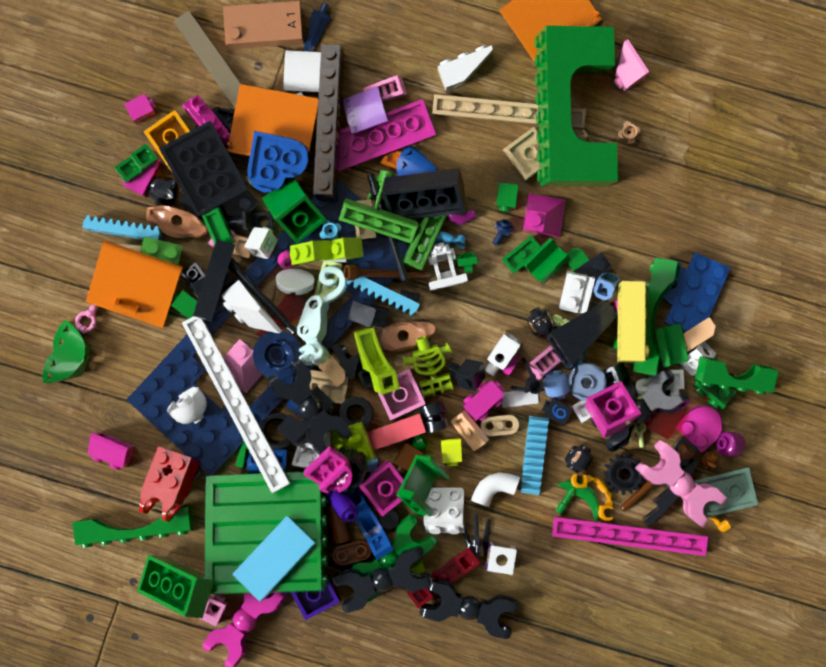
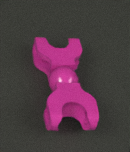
M287 592L274 593L273 596L269 599L265 598L262 602L252 594H243L244 603L241 606L242 609L234 614L233 622L229 623L226 628L212 631L204 641L202 648L208 652L214 650L220 643L226 645L229 655L224 662L225 667H236L246 654L245 639L248 636V632L255 628L257 619L261 618L264 613L274 612L280 608L287 597Z

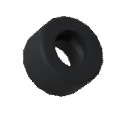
M350 397L340 406L339 417L345 421L347 426L363 422L366 428L373 420V407L363 397ZM353 406H359L363 409L364 416L360 421H353L349 417V410Z

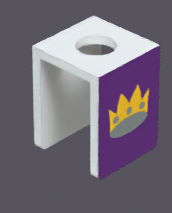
M489 542L485 562L486 570L513 575L517 551L515 546L511 545L510 548L494 546L492 542ZM501 554L505 555L508 559L507 563L503 566L496 563L497 556Z

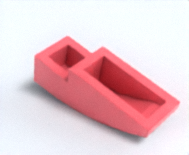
M420 414L374 429L367 432L373 449L376 450L425 433L426 431Z

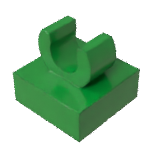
M476 253L456 254L458 266H464L465 274L473 273L472 264H478Z

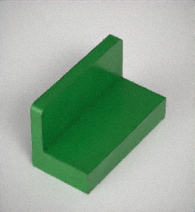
M549 238L524 263V266L536 280L544 285L570 257L557 246L552 238Z
M681 324L655 329L663 367L689 361Z

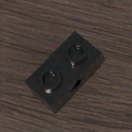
M619 362L603 369L607 378V388L621 381L632 399L638 397L624 362Z

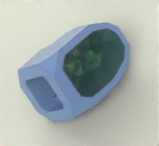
M602 273L597 279L593 290L595 295L603 300L612 298L617 291L620 279L615 274Z

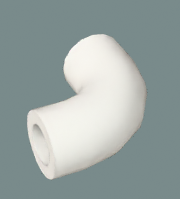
M502 472L488 475L479 482L471 501L489 507L494 494L497 492H506L514 495L520 477Z

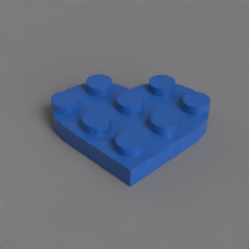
M257 130L254 131L248 164V178H250L251 183L257 190L262 192L277 190L284 184L286 177L293 178L302 174L307 168L309 153L305 144L294 138Z

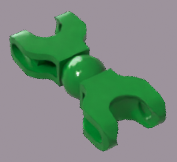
M410 514L398 523L396 527V537L391 542L393 551L378 560L374 557L371 560L365 559L354 562L348 568H355L363 573L371 571L372 574L377 568H389V565L397 561L399 554L403 550L420 546L424 551V556L436 545L437 539L432 535L420 541L411 538L410 531L416 525L417 517L415 514ZM377 591L375 595L370 596L367 603L374 600L382 592Z

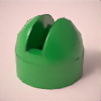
M421 434L417 435L412 441V446L419 451L428 447L425 438Z

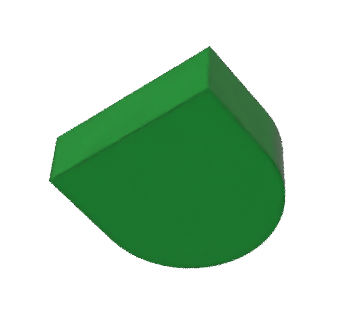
M573 248L567 253L570 257L567 263L572 271L589 261L586 254L579 248Z

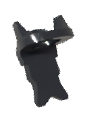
M172 178L154 179L149 185V197L155 201L157 206H172L177 195L176 180Z

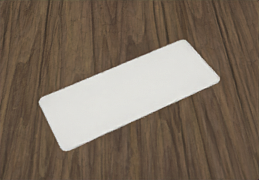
M504 392L505 395L502 397L504 400L502 402L503 408L539 403L538 394L530 392Z

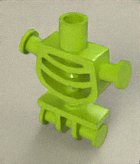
M427 336L417 338L419 350L413 351L412 357L405 358L403 356L404 368L406 365H413L418 374L430 376V379L419 382L423 398L426 399L430 395L434 397L437 391H441V394H444V391L449 389L453 391L449 373L439 376L436 374L445 365L443 355L448 352L452 353L448 343L439 348L437 344L430 346ZM418 367H427V370H422ZM449 379V382L441 383V381ZM438 383L439 387L434 388L433 384ZM430 385V388L423 390L422 387Z

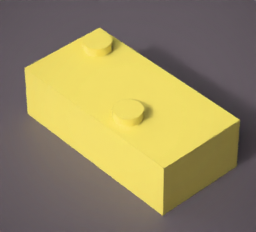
M621 281L618 284L617 362H643L645 357H648V345H645V319L647 316L645 282Z

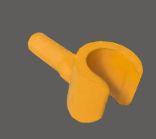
M715 516L710 517L720 532H726L731 528L726 519L720 522Z

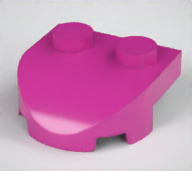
M696 405L690 408L689 412L676 422L674 426L693 445L698 447V450L702 453L720 436L722 417L712 406Z
M330 446L304 470V475L319 484V490L325 493H329L330 490L341 492L352 481V469L349 460Z

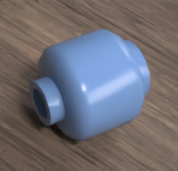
M560 370L551 371L546 374V377L543 379L546 395L555 400L564 399L565 395L570 392L567 375L561 373Z

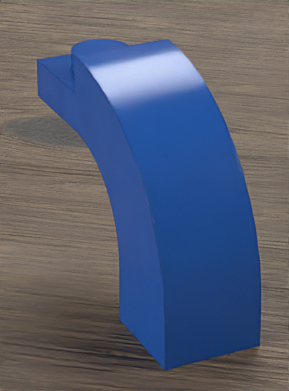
M359 490L349 496L359 509V514L355 521L364 534L376 559L378 560L393 551L394 549L387 533L362 492Z

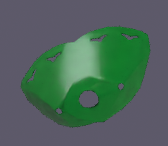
M66 320L61 323L54 336L53 353L47 358L42 373L43 383L51 384L81 377L87 367V362L92 352L91 346L77 329ZM66 326H68L69 331L63 332V330L66 329ZM60 338H61L64 343H62V344L59 346V343L61 342V341H60ZM53 360H55L56 365L50 367L53 364ZM48 373H50V375L53 376V377L50 378L49 380H48V378H49Z

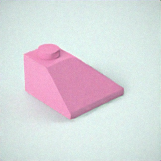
M628 39L619 50L614 73L616 86L619 89L622 88L624 92L641 82L649 73V70Z
M239 339L226 354L224 360L239 388L244 393H247L263 374L254 364L253 349L243 340Z

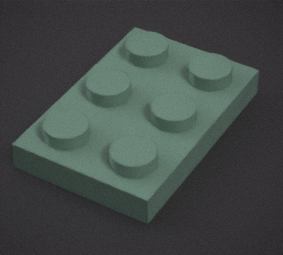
M749 467L694 480L696 484L706 483L712 485L727 498L723 505L715 501L706 503L703 508V514L706 518L758 505Z

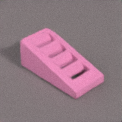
M399 75L363 88L364 91L375 87L382 88L383 102L407 95L403 79ZM394 83L397 84L398 91L395 90ZM387 85L390 87L391 94H388Z
M551 345L528 363L538 379L544 377L562 362L552 350ZM547 353H549L550 356L554 359V363L547 356ZM543 358L549 367H546L540 359Z

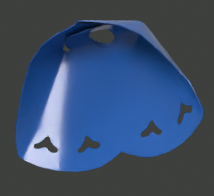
M408 146L403 150L396 165L398 176L438 171L437 167L422 152L412 146ZM405 161L407 166H405L404 169H402V167L404 166L403 162Z

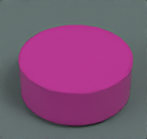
M286 250L278 256L277 261L281 268L289 269L294 266L291 262L290 250Z

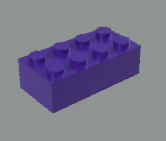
M326 569L325 575L327 574L328 586L325 587V591L291 592L305 621L341 601V597Z

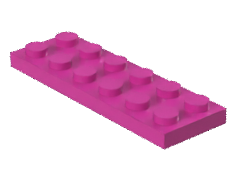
M423 99L387 112L389 122L354 135L351 133L350 127L340 130L338 173L435 137L436 133Z

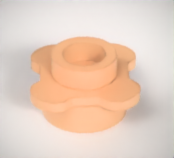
M626 121L623 123L622 130L618 132V137L624 138L629 144L635 142L636 135L640 133V128Z

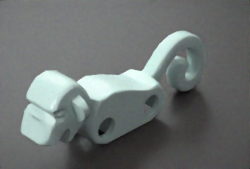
M327 266L320 271L319 280L326 287L336 285L334 279H327L329 274L338 276L339 285L334 291L323 298L319 295L311 296L305 304L298 323L297 334L307 343L299 349L303 353L299 358L305 365L315 364L318 366L324 364L329 358L328 350L322 345L327 332L329 303L341 297L347 288L344 272L338 267ZM312 301H315L314 304H313V305L311 306V308H310V303H311Z

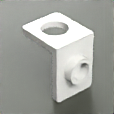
M704 341L688 355V362L680 364L693 376L697 371L699 357L714 358L716 353ZM703 348L707 349L709 355L703 351Z

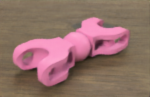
M659 440L655 445V448L660 453L659 463L654 467H649L640 462L636 470L653 484L666 483L669 485L671 491L683 499L684 513L704 528L708 523V519L703 514L705 504L709 501H715L723 505L727 498L710 484H696L691 475L680 468L679 454L668 444Z

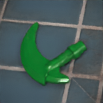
M576 479L577 483L580 485L582 481ZM571 481L557 484L558 487L565 488L567 494L557 505L556 512L562 515L575 495L588 503L593 513V521H598V498L588 484L586 488H576L572 485Z

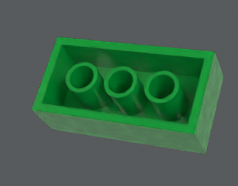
M148 555L137 592L184 617L203 618L214 580L167 557Z

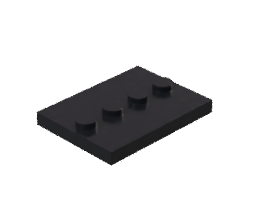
M211 120L159 147L160 152L197 217L248 190Z

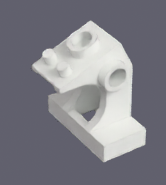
M437 243L433 245L428 256L429 264L434 265L437 281L429 282L430 291L468 282L466 274L456 275L453 259H456L454 248H450L448 244ZM448 260L450 271L440 273L437 262Z

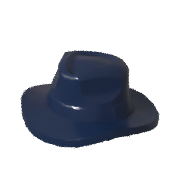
M268 332L261 336L254 346V364L266 377L275 375L279 379L288 378L295 373L292 361L303 354L299 351L301 345L293 335L287 332Z

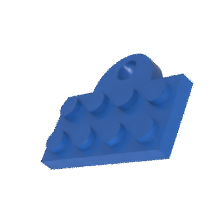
M695 252L688 268H680L679 279L675 288L670 289L663 297L671 305L664 323L670 326L681 324L683 331L686 332L707 319L712 312L730 267Z

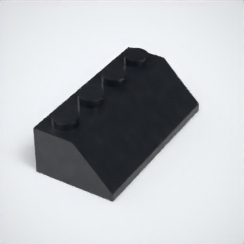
M459 168L387 177L384 179L382 195L390 213L409 219L466 213L464 182Z

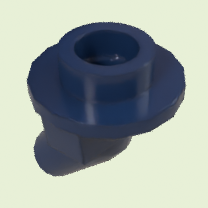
M502 219L496 222L495 230L499 232L492 243L495 246H499L505 235H511L514 227L510 221Z

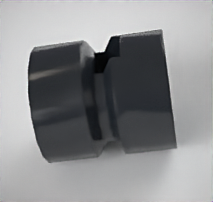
M443 401L419 407L422 418L426 420L424 422L426 433L450 427L447 416H444L445 407ZM437 416V421L434 422L432 417Z

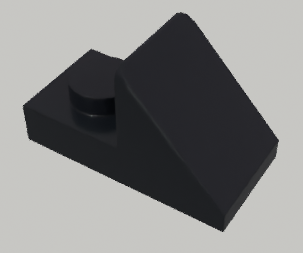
M352 300L347 319L368 327L373 325L385 328L390 310Z
M337 343L331 346L349 379L353 380L360 361L359 353L348 359L346 356L349 353L344 345L340 346Z

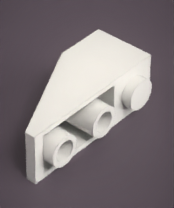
M484 45L478 47L474 53L469 54L465 52L453 61L451 59L442 61L440 66H438V73L445 91L464 85L492 54V46L486 47Z

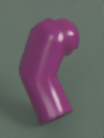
M473 210L464 214L448 215V219L458 225H463L476 218Z

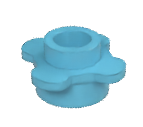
M326 220L323 223L320 237L330 240L338 239L337 235L341 230L340 224H333Z

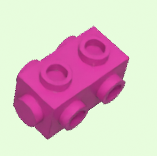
M484 381L478 387L480 391L476 395L471 393L463 400L465 403L463 405L464 409L475 421L478 419L482 421L490 414L488 410L492 406L496 408L504 401L502 399L505 395L502 392L504 388L498 381L495 383L493 381L489 383Z

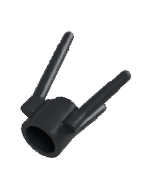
M522 358L530 377L526 380L525 387L511 386L510 388L532 394L545 391L543 383L533 373L526 359Z
M477 514L474 515L475 539H471L470 543L466 527L463 535L466 549L469 547L475 556L485 555V549H488L487 541L490 519L486 520L484 539L482 540L479 538Z

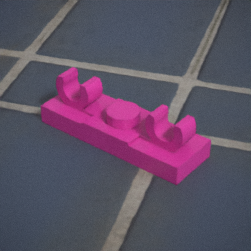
M199 95L183 103V109L197 126L211 120L224 146L227 145L230 138L229 131Z

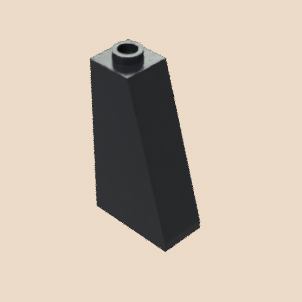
M608 300L551 331L547 336V340L567 370L578 361L618 316L616 308Z

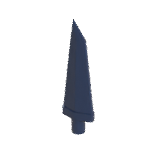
M322 3L319 11L313 9L303 51L313 52L330 21L331 16L326 14L329 8L328 4Z

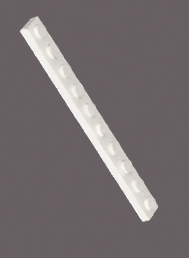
M193 316L182 322L271 492L275 493L289 485L290 482L204 320Z

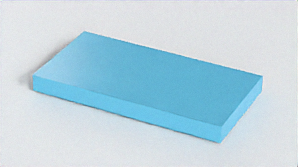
M286 516L232 575L262 602L316 543Z

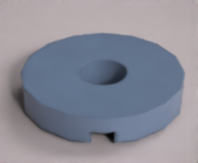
M583 363L571 371L568 384L576 398L586 401L587 397L607 388V378L601 367L593 363ZM585 377L591 379V387H586L584 385L583 379Z

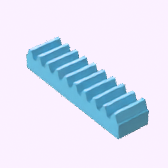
M89 215L84 219L82 226L86 231L143 239L145 236L162 241L163 236L158 226H155L153 229L151 225L146 227L140 224L138 226L134 222L131 225L127 221L123 224L120 220L115 222L113 219H110L108 221L105 218L99 219L96 216L93 219Z
M359 277L354 281H347L348 286L354 283L355 289L361 286V292L368 289L369 296L375 293V299L382 296L383 303L387 299L390 306L396 303V309L403 306L404 313L409 309L410 316L416 313L420 306L419 303L365 277Z
M529 416L520 493L540 494L549 418Z

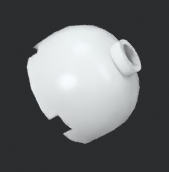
M192 387L179 395L180 399L177 403L173 401L167 409V412L179 423H198L204 417L203 413L206 410L207 402L198 387Z

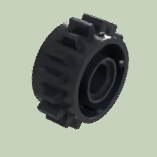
M623 453L622 457L615 454V459L609 458V465L604 464L607 468L606 471L602 472L607 477L604 479V482L610 483L608 485L609 489L615 487L614 493H618L621 490L622 495H625L626 491L633 494L632 489L639 490L638 484L644 483L641 480L643 476L636 470L640 459L633 460L634 455L632 454L628 458L626 453ZM626 468L629 473L628 477L621 479L619 472Z

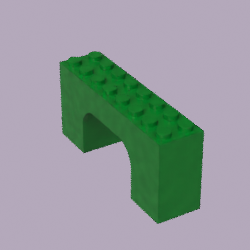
M546 25L534 38V47L537 48V55L534 59L535 67H537L535 85L538 86V93L535 96V103L538 105L536 124H539L536 142L539 143L537 162L540 163L537 180L540 182V187H607L618 182L617 143L585 142L575 135L571 125L570 81L573 74H604L615 66L614 27Z

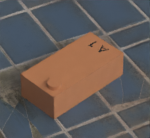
M300 1L223 6L225 44L228 50L304 44Z

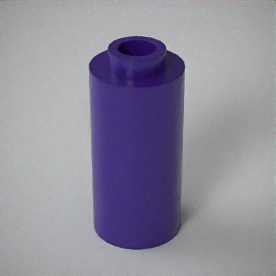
M330 490L329 493H325L328 501L342 521L351 522L357 518L359 509L347 492Z

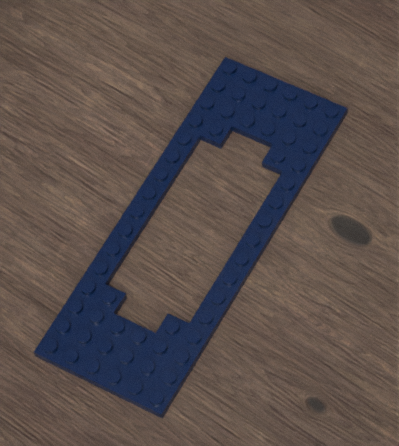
M338 179L337 200H317L314 196L312 201L330 223L340 224L341 230L338 232V239L357 238L355 225L340 221L339 217L345 198L353 201H361V199ZM321 224L298 244L310 241L331 240L320 237V232L323 229V224ZM284 229L276 237L278 241L269 259L258 257L244 272L257 287L279 264L277 261L278 256L282 252L290 250V246L296 245ZM375 232L376 238L362 240L363 257L346 260L347 265H355L359 269L398 270L387 236ZM396 239L403 260L410 244ZM365 277L384 287H387L394 279ZM239 278L234 282L235 284L239 280L248 289V287ZM354 283L350 286L347 285L346 290L352 296L327 322V332L322 341V345L327 350L355 322L347 319L352 300L371 304L375 300V293L369 296L368 289L361 292V286L355 289ZM225 309L213 316L212 322L204 320L212 336L235 312L234 310L230 312L228 309ZM186 334L126 400L186 456L200 461L199 468L208 476H213L243 444L244 439L226 405L221 408L202 390L201 392L206 398L207 406L203 413V419L198 423H179L167 412L169 405L173 401L177 403L180 399L179 395L192 387H198L195 382L206 371L205 366L194 357L197 351L190 337ZM315 364L306 366L310 371ZM296 373L280 380L284 384H292L296 378ZM270 385L250 406L259 425L283 400V398L275 394Z

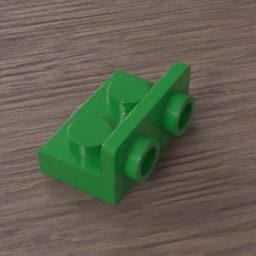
M697 379L692 382V385L695 387L693 390L701 397L703 395L709 399L708 403L716 410L718 408L724 409L727 402L736 393L732 387L730 389H723L715 384L712 387L701 385V382Z

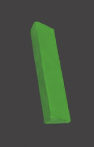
M345 198L339 217L340 221L411 244L418 229V222L381 209L375 210L372 206Z
M447 215L421 219L413 243H410L404 256L403 263L405 265L420 270L423 269Z

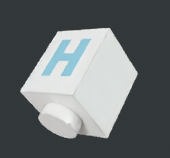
M254 227L244 247L254 257L269 259L278 239L274 236L271 229L267 227Z

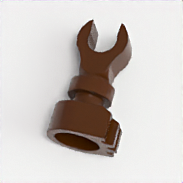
M706 451L701 455L699 463L702 464V467L705 466L706 469L709 467L712 470V468L716 467L717 460L721 456L714 452Z

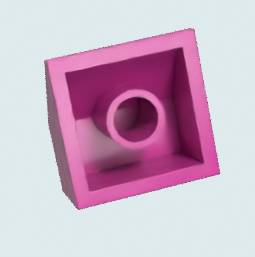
M621 381L587 397L585 408L604 439L621 431L641 415V412Z
M95 432L90 436L87 454L91 455V459L100 463L106 461L110 463L109 466L111 468L120 470L121 468H127L136 446L105 433Z

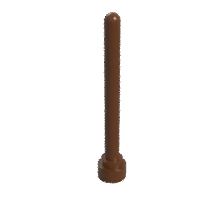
M346 265L344 268V278L346 281H354L359 277L400 278L398 270L359 269L355 265ZM406 270L408 278L428 279L431 277L429 271Z
M685 443L677 451L680 462L686 459L689 460L695 455L693 450ZM647 481L621 505V510H628L655 484Z

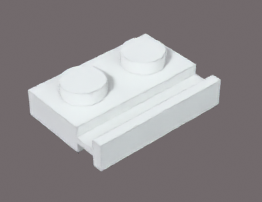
M567 271L559 309L575 313H585L588 309L595 277Z

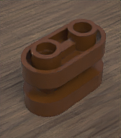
M363 538L341 543L333 551V560L339 565L362 561L370 556L371 548L367 540Z

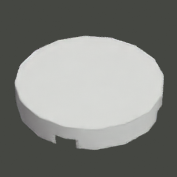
M286 269L279 272L276 276V287L286 294H291V292H296V295L306 294L314 286V276L302 269Z

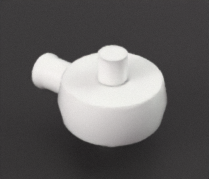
M649 375L647 379L643 378L637 381L635 389L639 395L647 392L648 384L651 378L654 377L653 375Z

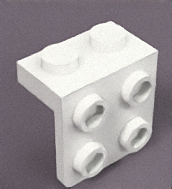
M431 488L425 502L434 511L431 517L424 516L426 533H464V489Z

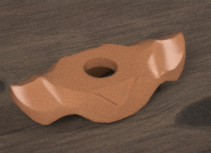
M159 205L148 207L146 210L148 222L158 226L168 236L175 238H200L208 232L203 220L184 209ZM174 215L182 218L181 225L173 223L172 218Z
M402 321L376 333V337L382 351L402 352L417 348L416 339L419 337L427 336L429 341L434 336L436 328L430 322ZM405 330L409 333L407 341H400L398 339L400 331Z

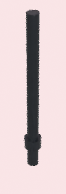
M374 173L367 175L371 188L369 191L371 197L376 202L380 187L377 185ZM381 197L378 209L386 211ZM387 236L401 281L406 282L409 278L396 239Z
M231 258L228 270L233 271L287 331L294 335L297 329L239 268L236 260Z

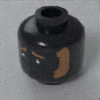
M537 307L529 312L530 316L527 318V323L534 335L543 337L554 330L555 321L548 309Z
M582 444L580 447L572 446L565 457L566 467L578 474L586 472L593 461V456L590 454L591 450Z

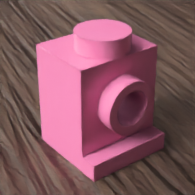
M210 595L204 616L199 619L217 626L228 604L224 601L225 597ZM213 604L218 606L217 611L212 609Z

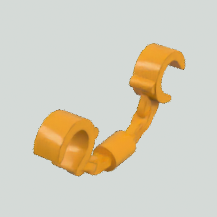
M573 474L571 483L576 488H586L587 483L591 481L597 483V487L607 497L605 505L599 506L598 515L602 520H612L613 517H606L604 515L606 508L614 509L612 507L611 493L608 491L609 488L598 478H592L591 475H582V483L579 485L576 481L577 474Z

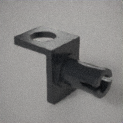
M242 211L243 217H230L228 220L230 229L243 228L246 231L252 232L254 227L263 228L260 225V219L266 216L269 219L266 227L274 230L273 216L270 211L258 213Z

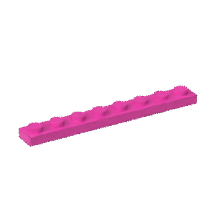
M554 517L552 536L702 556H706L708 536L562 517Z

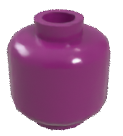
M727 431L720 434L716 447L723 456L738 457L744 452L745 440L740 433Z

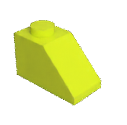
M442 439V462L447 463V467L458 466V462H462L461 439Z

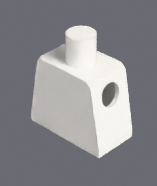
M505 331L488 356L487 360L490 362L485 371L494 376L499 368L504 370L520 347L521 341ZM501 353L504 355V358L498 359L497 355Z

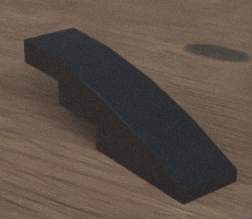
M219 239L216 240L194 310V317L212 322L235 244Z
M691 459L687 466H682L681 469L692 475L698 462L695 459ZM663 483V485L667 489L652 500L656 507L642 518L648 526L664 514L678 498L666 483Z

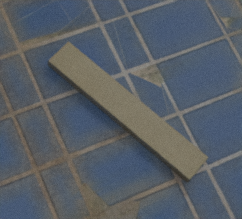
M188 10L173 22L235 108L241 83Z

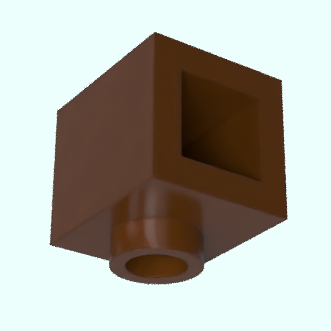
M405 443L400 448L392 464L396 466V471L405 475L415 456H422L423 453Z

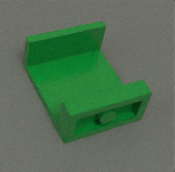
M416 455L397 496L415 514L431 517L434 510L425 502L436 477L448 480L450 476L444 471L445 469L435 462L432 456Z

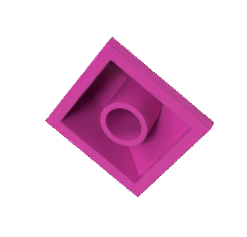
M528 194L522 231L560 237L566 200Z

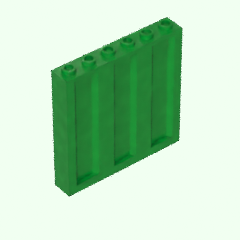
M288 472L285 474L290 484L272 493L262 474L206 476L205 576L214 580L210 595L251 594L232 574L286 516L296 523L316 544L270 593L325 591V587L328 586L327 574L325 575L328 557L324 552V547H327L328 543L327 535H324V527H327V516L324 515V507H327V497L324 496V492L319 490V484L306 477L304 472Z

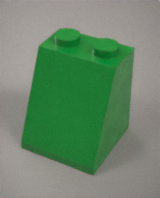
M288 177L279 189L269 192L262 198L274 219L296 244L327 220L294 177Z

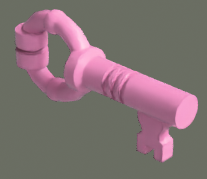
M92 304L88 310L76 316L75 325L77 331L85 334L95 328V313L99 306ZM85 315L92 319V323L88 328L80 324V320Z

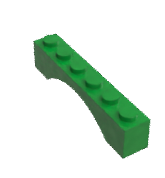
M655 258L654 262L650 265V273L652 275L651 281L647 282L646 292H648L647 300L645 299L647 310L645 345H648V357H645L643 362H632L633 372L656 376L661 371L662 360L655 338V318L663 297L678 282L681 263L678 261Z
M191 506L181 507L170 522L164 521L160 517L155 522L139 528H117L105 524L96 518L72 522L75 545H81V548L93 547V543L100 542L101 546L112 544L113 540H119L120 543L131 542V538L136 537L139 540L150 539L151 535H158V538L169 537V533L177 532V535L189 534L188 531L193 529Z

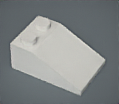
M239 280L221 295L226 301L223 303L230 312L233 310L236 312L234 316L240 323L245 322L249 327L275 333L282 331L260 302Z

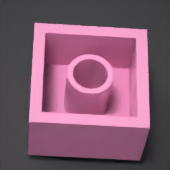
M410 369L397 374L400 389L382 395L379 394L390 420L426 404Z

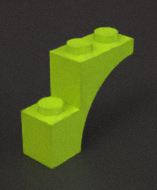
M362 238L310 241L290 246L292 265L363 257Z
M374 327L354 332L362 367L370 372L374 391L382 395L400 389L396 371L387 362L378 343Z

